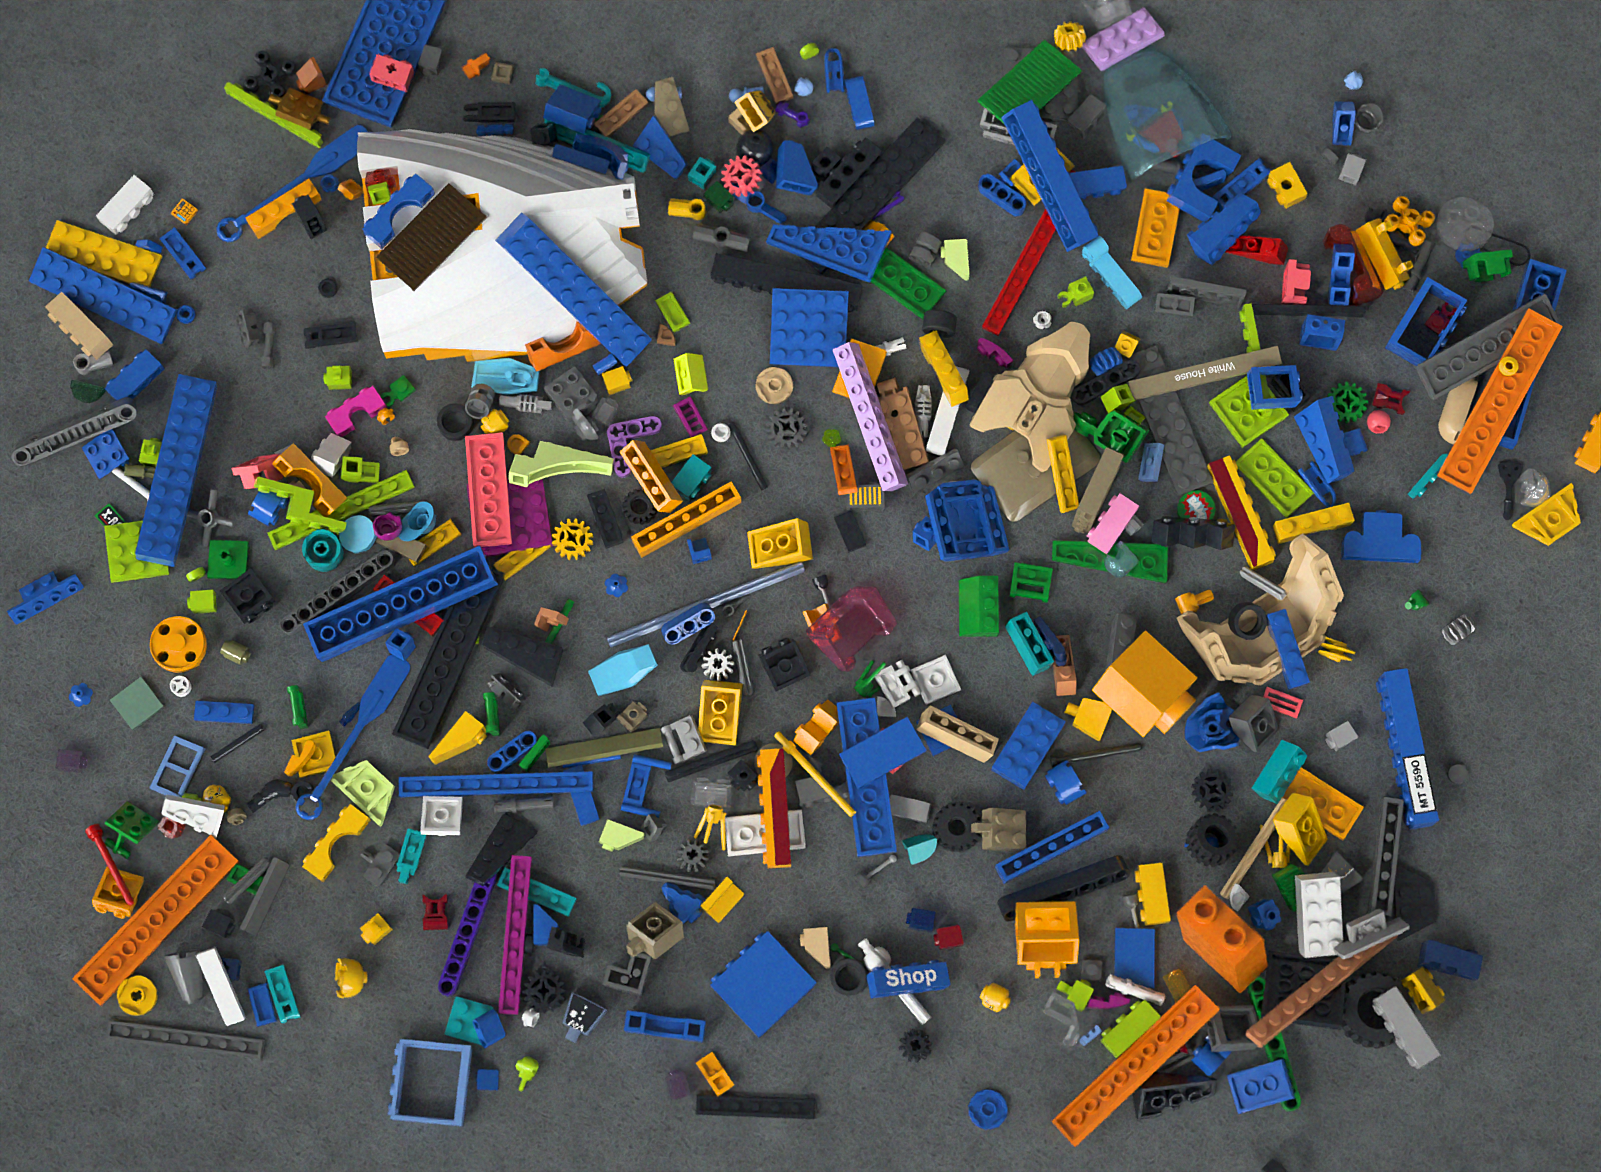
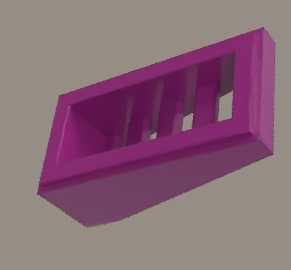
M691 396L672 405L690 438L708 430ZM689 404V408L681 411V407ZM693 411L694 414L687 418L684 417V414ZM695 417L697 418V421L688 425L687 421ZM698 424L701 425L702 429L698 428L692 432V427Z

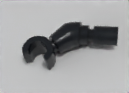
M1369 208L1365 215L1366 223L1379 219L1373 215V209ZM1387 209L1380 215L1382 223L1388 216ZM1397 230L1392 232L1386 231L1394 247L1400 248L1402 246L1404 250L1418 253L1421 245H1411L1409 236L1405 238Z
M280 779L271 780L265 784L266 787L262 789L261 793L257 792L253 795L254 799L249 801L247 805L254 813L264 806L267 800L271 801L273 798L290 797L292 795L297 801L300 798L298 795L300 787L306 786L309 791L314 790V788L305 781L297 782L293 786L292 783Z

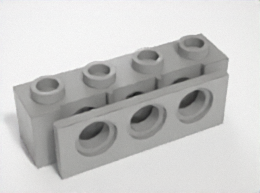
M984 108L980 128L987 131H984L983 137L1015 145L1011 136H1007L1009 132L1005 124ZM1045 122L1050 137L1054 139L1057 125ZM990 129H993V130L1005 132L1006 134L1004 135V134H1002V133L995 132V131H989V130H990Z

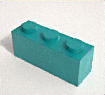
M1025 612L1010 619L1005 628L1031 675L1035 676L1049 669L1054 660L1028 613Z
M1281 740L1252 786V789L1260 797L1278 804L1308 755L1299 746Z

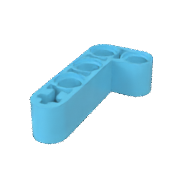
M1098 236L1083 247L1082 256L1084 259L1087 258L1091 268L1102 277L1100 279L1107 287L1113 290L1112 293L1123 307L1128 309L1139 301L1142 295L1108 253L1109 247L1105 240Z

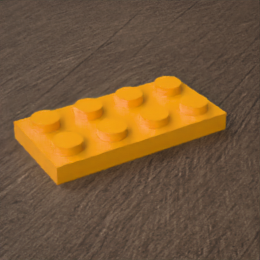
M1151 189L1144 190L1131 261L1168 268L1179 208L1166 201L1169 196L1166 192Z
M1302 767L1282 797L1288 800L1292 793L1313 797L1323 828L1342 841L1364 808Z

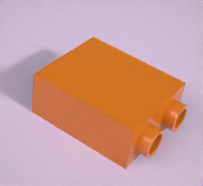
M1206 886L1202 887L1177 912L1183 940L1240 994L1268 967L1263 938Z

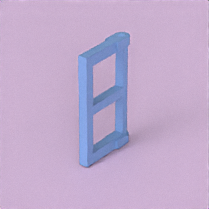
M174 736L150 789L165 796L167 794L182 797L206 749L203 746H198ZM177 743L197 751L189 770L168 762ZM165 767L186 775L178 794L157 786Z

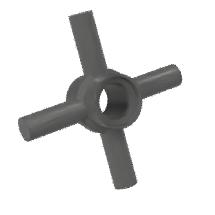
M215 489L210 490L208 508L200 512L189 509L187 517L198 519L199 524L204 526L202 546L206 547L210 545L212 528L220 524L231 527L236 526V520L222 517L221 512L215 509L218 490Z

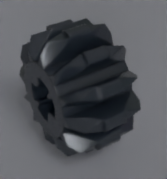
M912 1029V1036L908 1032L904 1033L907 1040L900 1038L899 1041L905 1045L899 1046V1050L906 1049L901 1056L905 1057L909 1054L908 1062H911L912 1057L915 1056L916 1063H919V1055L923 1060H926L927 1057L923 1052L931 1053V1050L925 1048V1046H932V1042H925L929 1038L928 1034L923 1038L921 1037L923 1030H920L918 1035H916L915 1029ZM918 1041V1045L921 1047L920 1050L917 1048L916 1051H913L910 1043Z

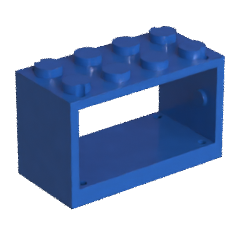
M1428 277L1385 347L1415 366L1426 359L1413 350L1399 344L1398 340L1426 293L1429 292L1457 308L1445 330L1443 329L1438 337L1440 338L1428 358L1435 355L1436 351L1440 352L1448 340L1445 336L1451 335L1458 324L1455 320H1460L1467 309V306H1465L1467 299Z

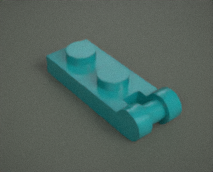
M1442 454L1410 490L1408 495L1414 499L1417 495L1421 497L1428 489L1425 485L1429 481L1433 483L1437 479V472L1442 467L1448 454Z
M285 965L266 970V978L280 1022L283 1024L288 1022V1019L300 1018L301 1015ZM290 1005L291 1010L284 1012L283 1007Z

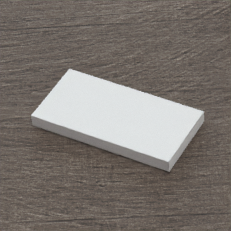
M802 809L788 811L790 850L806 849ZM760 814L725 817L728 857L767 852L766 844H762V832H765V825H761Z

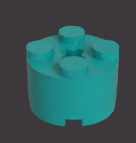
M320 529L313 531L305 538L302 544L304 558L317 571H331L337 568L343 559L344 551L341 542L328 530ZM323 548H326V551H324L322 554L319 552L322 551Z

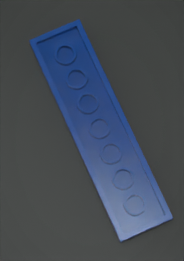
M46 247L42 248L29 279V282L56 295L63 292L73 303L160 344H163L178 310Z
M875 698L836 703L843 752L880 732ZM845 767L850 806L856 811L852 816L857 856L864 857L897 852L886 774L858 789Z

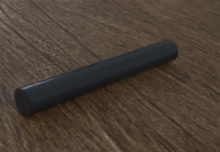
M259 724L210 757L214 763L263 732V728Z

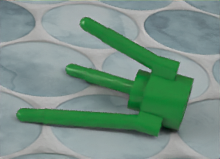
M871 660L861 677L855 682L856 685L853 688L863 698L867 695L871 697L874 693L881 690L880 685L871 689L874 686L871 681L885 667V662L867 679L865 677L874 664V661Z

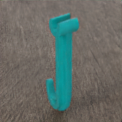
M540 68L539 75H536V84L540 87L548 86L556 90L559 85H563L601 100L599 107H603L610 102L611 90L601 82H597V87L605 91L606 94L603 97L554 77L545 68Z

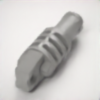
M918 385L915 399V414L921 435L923 432V438H929L928 423L932 415L930 386Z
M522 394L517 395V397L500 395L499 406L516 408L518 411L542 413V409L552 410L553 404L550 401H543L541 396Z

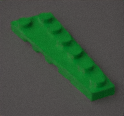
M1052 541V561L1167 583L1168 547L1158 544L1115 543L1106 555L1088 542Z

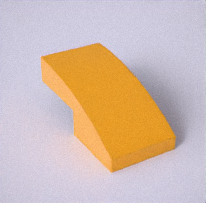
M307 740L300 757L292 755L284 773L291 777L301 770L315 752L317 745Z
M713 1052L696 1062L717 1096L734 1086Z

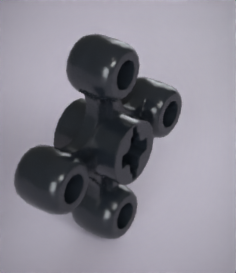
M258 51L255 55V61L262 67L261 74L257 77L248 76L245 78L244 86L246 90L256 92L261 85H267L271 88V94L282 98L286 91L279 85L280 78L285 75H295L297 72L296 64L292 60H286L282 63V66L276 68L270 65L271 59L266 51ZM269 72H270V74H272V76H273L272 78H273V79L269 78V76H268V75H269V74H268Z

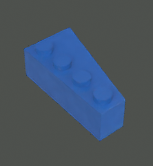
M1333 396L1315 401L1294 416L1327 484L1342 480L1354 472L1348 447L1344 446L1343 430L1340 431L1337 422L1339 416L1337 412H1334L1332 405L1334 403Z

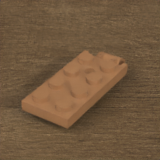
M896 378L877 383L881 396L878 400L903 470L929 463L908 388L903 387V390L900 391ZM897 410L898 416L892 417V411Z

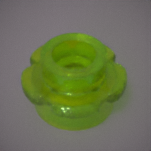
M828 429L824 432L822 441L828 447H835L840 443L841 436H839L837 430Z

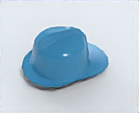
M428 502L417 503L401 520L402 531L398 536L401 540L412 541L421 534H427L433 530L437 516L434 514L432 505Z

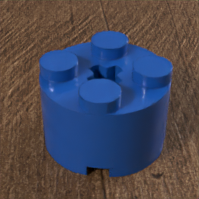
M271 491L269 493L258 492L251 505L254 507L253 512L249 510L248 515L267 526L271 524L275 526L280 518L278 515L279 510L286 508L289 499L279 497L277 493Z
M1068 760L1048 770V774L1045 775L1050 787L1055 786L1057 789L1055 795L1060 804L1065 803L1066 805L1087 794L1085 789L1080 790L1082 784L1071 766L1067 767L1069 765Z

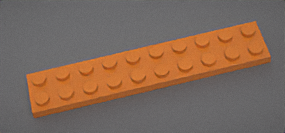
M1529 308L1527 309L1499 360L1500 362L1504 357L1515 358L1518 362L1517 372L1511 376L1503 375L1499 370L1498 362L1437 474L1438 477L1472 494L1563 326ZM1506 363V368L1512 369V364Z
M210 835L72 979L102 1006L115 993L120 984L138 969L231 872L239 861Z
M1194 985L1052 1120L1053 1124L1076 1147L1220 1009Z

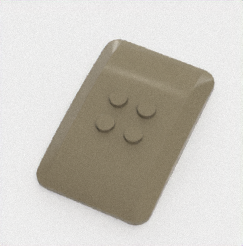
M1074 430L1067 441L1074 479L1076 481L1098 465L1100 455L1086 436ZM1017 431L1012 432L977 457L971 464V470L981 484L987 487H994L1000 510L1008 520L1013 522L1019 521L1057 494L1052 466L1050 465L1045 472L1035 468L1032 464L1033 458L1029 441Z

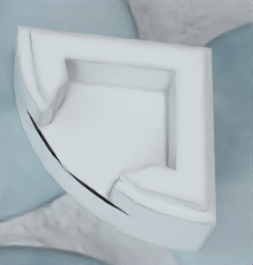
M877 696V715L896 717L895 708H892L889 701Z
M1236 883L1231 890L1230 904L1234 910L1238 911L1250 896Z

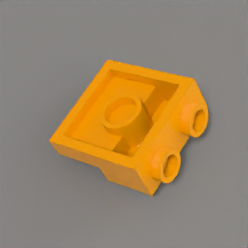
M106 867L92 898L93 907L100 913H106V911L113 912L118 918L131 917L138 901L137 896L143 885L144 877L119 870L134 899V904L129 906L109 868Z

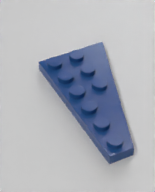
M773 225L766 243L870 283L892 231Z

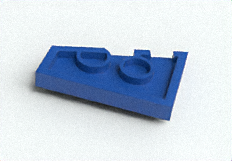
M653 116L633 144V147L650 154L649 159L674 179H678L688 163L673 144L666 130L660 125L658 118Z

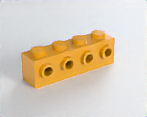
M632 440L620 451L625 462L658 512L671 513L683 502L645 442Z

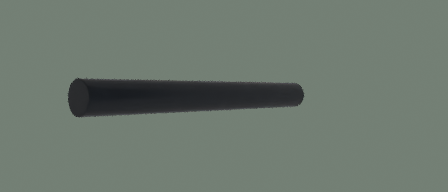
M735 422L728 423L727 425L761 491L768 488Z

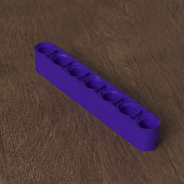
M497 873L484 886L474 882L438 983V989L444 996L450 997L457 992L496 883ZM480 889L486 890V895L482 899L476 897V893ZM472 908L479 909L477 917H470L469 913ZM467 926L473 928L470 936L463 935V929ZM459 945L466 946V951L462 955H458L456 952ZM454 963L459 964L460 967L457 973H451L449 970L450 966ZM446 982L453 984L450 992L443 991V985Z

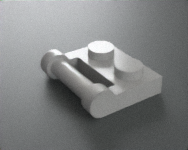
M689 715L660 729L662 735L666 737L675 765L707 751L693 715ZM674 730L677 731L685 750L683 755L680 754L672 734Z

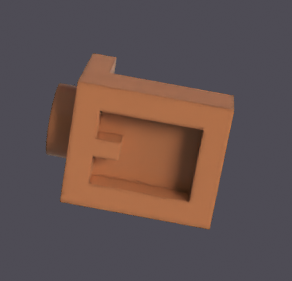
M541 607L534 625L547 632L550 624L566 626L569 618L560 612Z

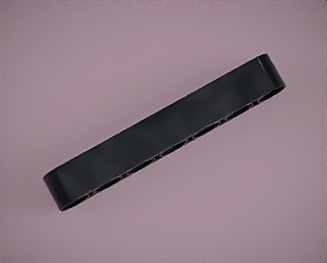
M1121 855L1112 856L1005 895L998 900L997 905L1005 921H1014L1016 919V903L1066 902L1121 882L1130 876V871Z

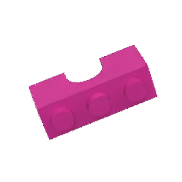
M373 386L370 388L366 387L359 392L358 396L345 400L339 408L331 409L325 418L336 435L342 438L355 429L351 422V416L354 412L358 410L366 411L372 419L378 415L381 409L387 407Z

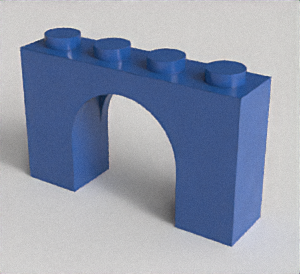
M1202 133L1198 139L1196 137L1193 139L1190 145L1192 150L1190 154L1187 153L1182 161L1184 166L1177 171L1174 177L1177 180L1175 184H1171L1167 191L1169 196L1166 201L1202 222H1206L1211 218L1218 201L1197 189L1192 179L1194 167L1206 165L1217 171L1224 169L1226 176H1229L1234 171L1241 155Z

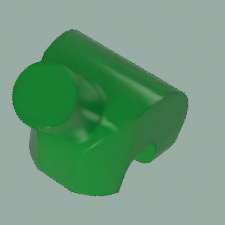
M1418 589L1409 597L1408 602L1405 603V608L1419 610L1428 606L1429 603Z

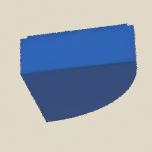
M149 239L137 240L135 245L155 253H161L163 248Z

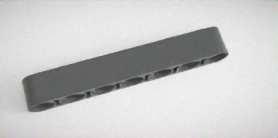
M388 551L379 552L283 617L280 621L281 630L288 636L298 634L305 629L303 623L330 612L392 570L395 566L394 557ZM385 557L390 558V562L387 565L381 564L382 559ZM373 568L374 573L372 575H365L367 569ZM352 579H358L356 586H349ZM336 590H342L340 597H333ZM320 601H326L324 608H317ZM306 611H309L310 617L308 619H302V614ZM289 622H293L294 628L286 630V625Z

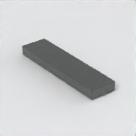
M275 857L272 859L240 929L257 936L290 866L289 864Z

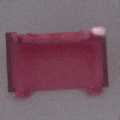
M856 586L848 590L809 626L806 633L810 640L840 671L848 672L855 667L856 659L854 655L875 635L886 636L890 634L897 625V622L876 587Z

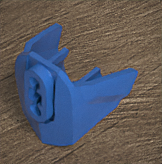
M1219 692L1207 697L1187 718L1185 740L1198 752L1214 749L1226 750L1240 745V738L1233 732L1232 727L1230 728L1226 725V722L1230 721L1229 716L1235 710L1226 705L1223 696ZM1209 727L1216 728L1215 732H1211Z

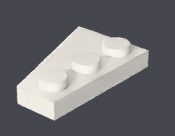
M166 794L162 815L181 824L187 823L193 826L194 830L198 832L203 831L212 835L215 839L217 838L224 813V805Z

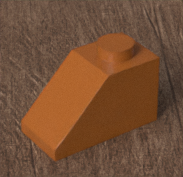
M314 57L310 58L296 73L298 76L296 83L300 91L304 90L306 95L326 86L322 72Z

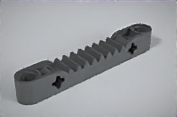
M129 397L121 398L101 407L97 411H93L92 414H86L85 417L80 416L79 419H73L70 423L66 422L63 426L59 425L56 429L52 428L49 432L38 433L18 441L13 446L12 461L17 465L24 466L128 423L136 417V402ZM125 407L131 408V411L125 412L122 409ZM23 451L26 453V455L22 456L19 455L17 452Z

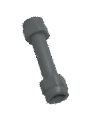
M267 322L264 323L263 330L266 336L261 367L267 369L268 366V369H272L274 365L272 345L273 334H276V324Z

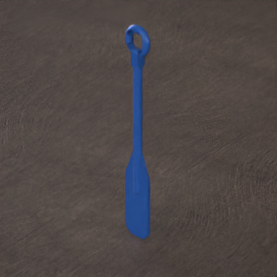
M360 125L352 127L318 151L305 172L237 219L233 217L222 219L217 225L219 238L226 242L237 240L242 234V226L247 223L245 219L247 216L307 179L331 174L357 156L358 132L368 131ZM228 221H233L234 225L239 228L237 233L235 232L231 235V238H226V234L220 231L221 226L224 227L228 224Z
M390 655L385 659L361 698L358 723L313 793L302 795L297 800L296 811L301 818L313 820L321 814L323 803L320 797L324 793L325 788L363 727L386 711L410 671L409 662H404L394 655ZM306 798L319 802V807H316L312 816H308V813L305 811L300 812L299 806H303L304 799Z

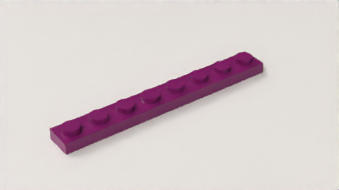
M512 855L498 1013L519 1015L532 857Z

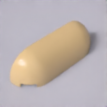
M1479 376L1449 391L1439 420V432L1444 440L1453 445L1464 426Z

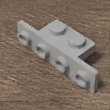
M1379 908L1347 923L1349 940L1333 947V951L1342 959L1350 958L1363 950H1367L1410 929L1409 924L1401 918H1396L1386 923L1384 911Z

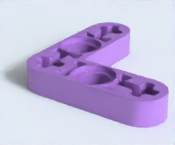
M650 416L614 423L608 427L607 435L611 455L614 459V470L618 477H628L632 470L625 460H623L624 466L628 467V469L625 470V473L618 470L621 467L620 461L615 462V460H622L624 458L622 455H616L614 449L618 446L624 448L627 445L626 440L659 433L662 424L658 417ZM651 421H654L655 424H658L655 427L656 429L652 430L651 427H646V432H643V426L641 423L645 422V426L650 425ZM638 425L640 427L639 432L632 434L629 431L630 426ZM623 426H626V436H624V432L618 433V437H615L614 434H610L613 432L614 428H617L618 431H622Z

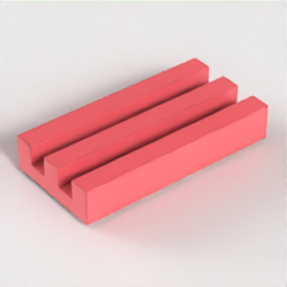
M1266 687L1263 695L1264 698H1269L1274 703L1295 710V713L1272 705L1273 710L1297 719L1303 700ZM1272 693L1274 695L1283 697L1298 704L1297 706H1295L1284 701L1278 700L1276 698L1268 696V694Z

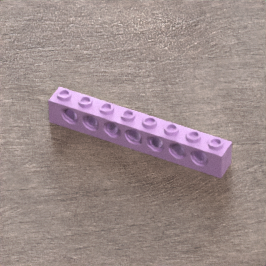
M848 342L833 349L882 490L895 491L908 485L859 344Z

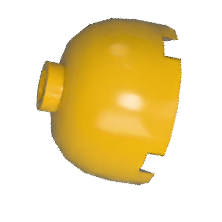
M338 958L339 963H336L335 981H338L340 990H336L337 996L339 998L354 997L363 989L364 983H367V972L363 971L362 965L354 959Z

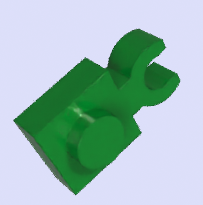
M403 375L389 386L390 392H385L380 397L382 400L390 397L391 400L386 405L391 407L395 403V399L398 398L401 402L416 390Z

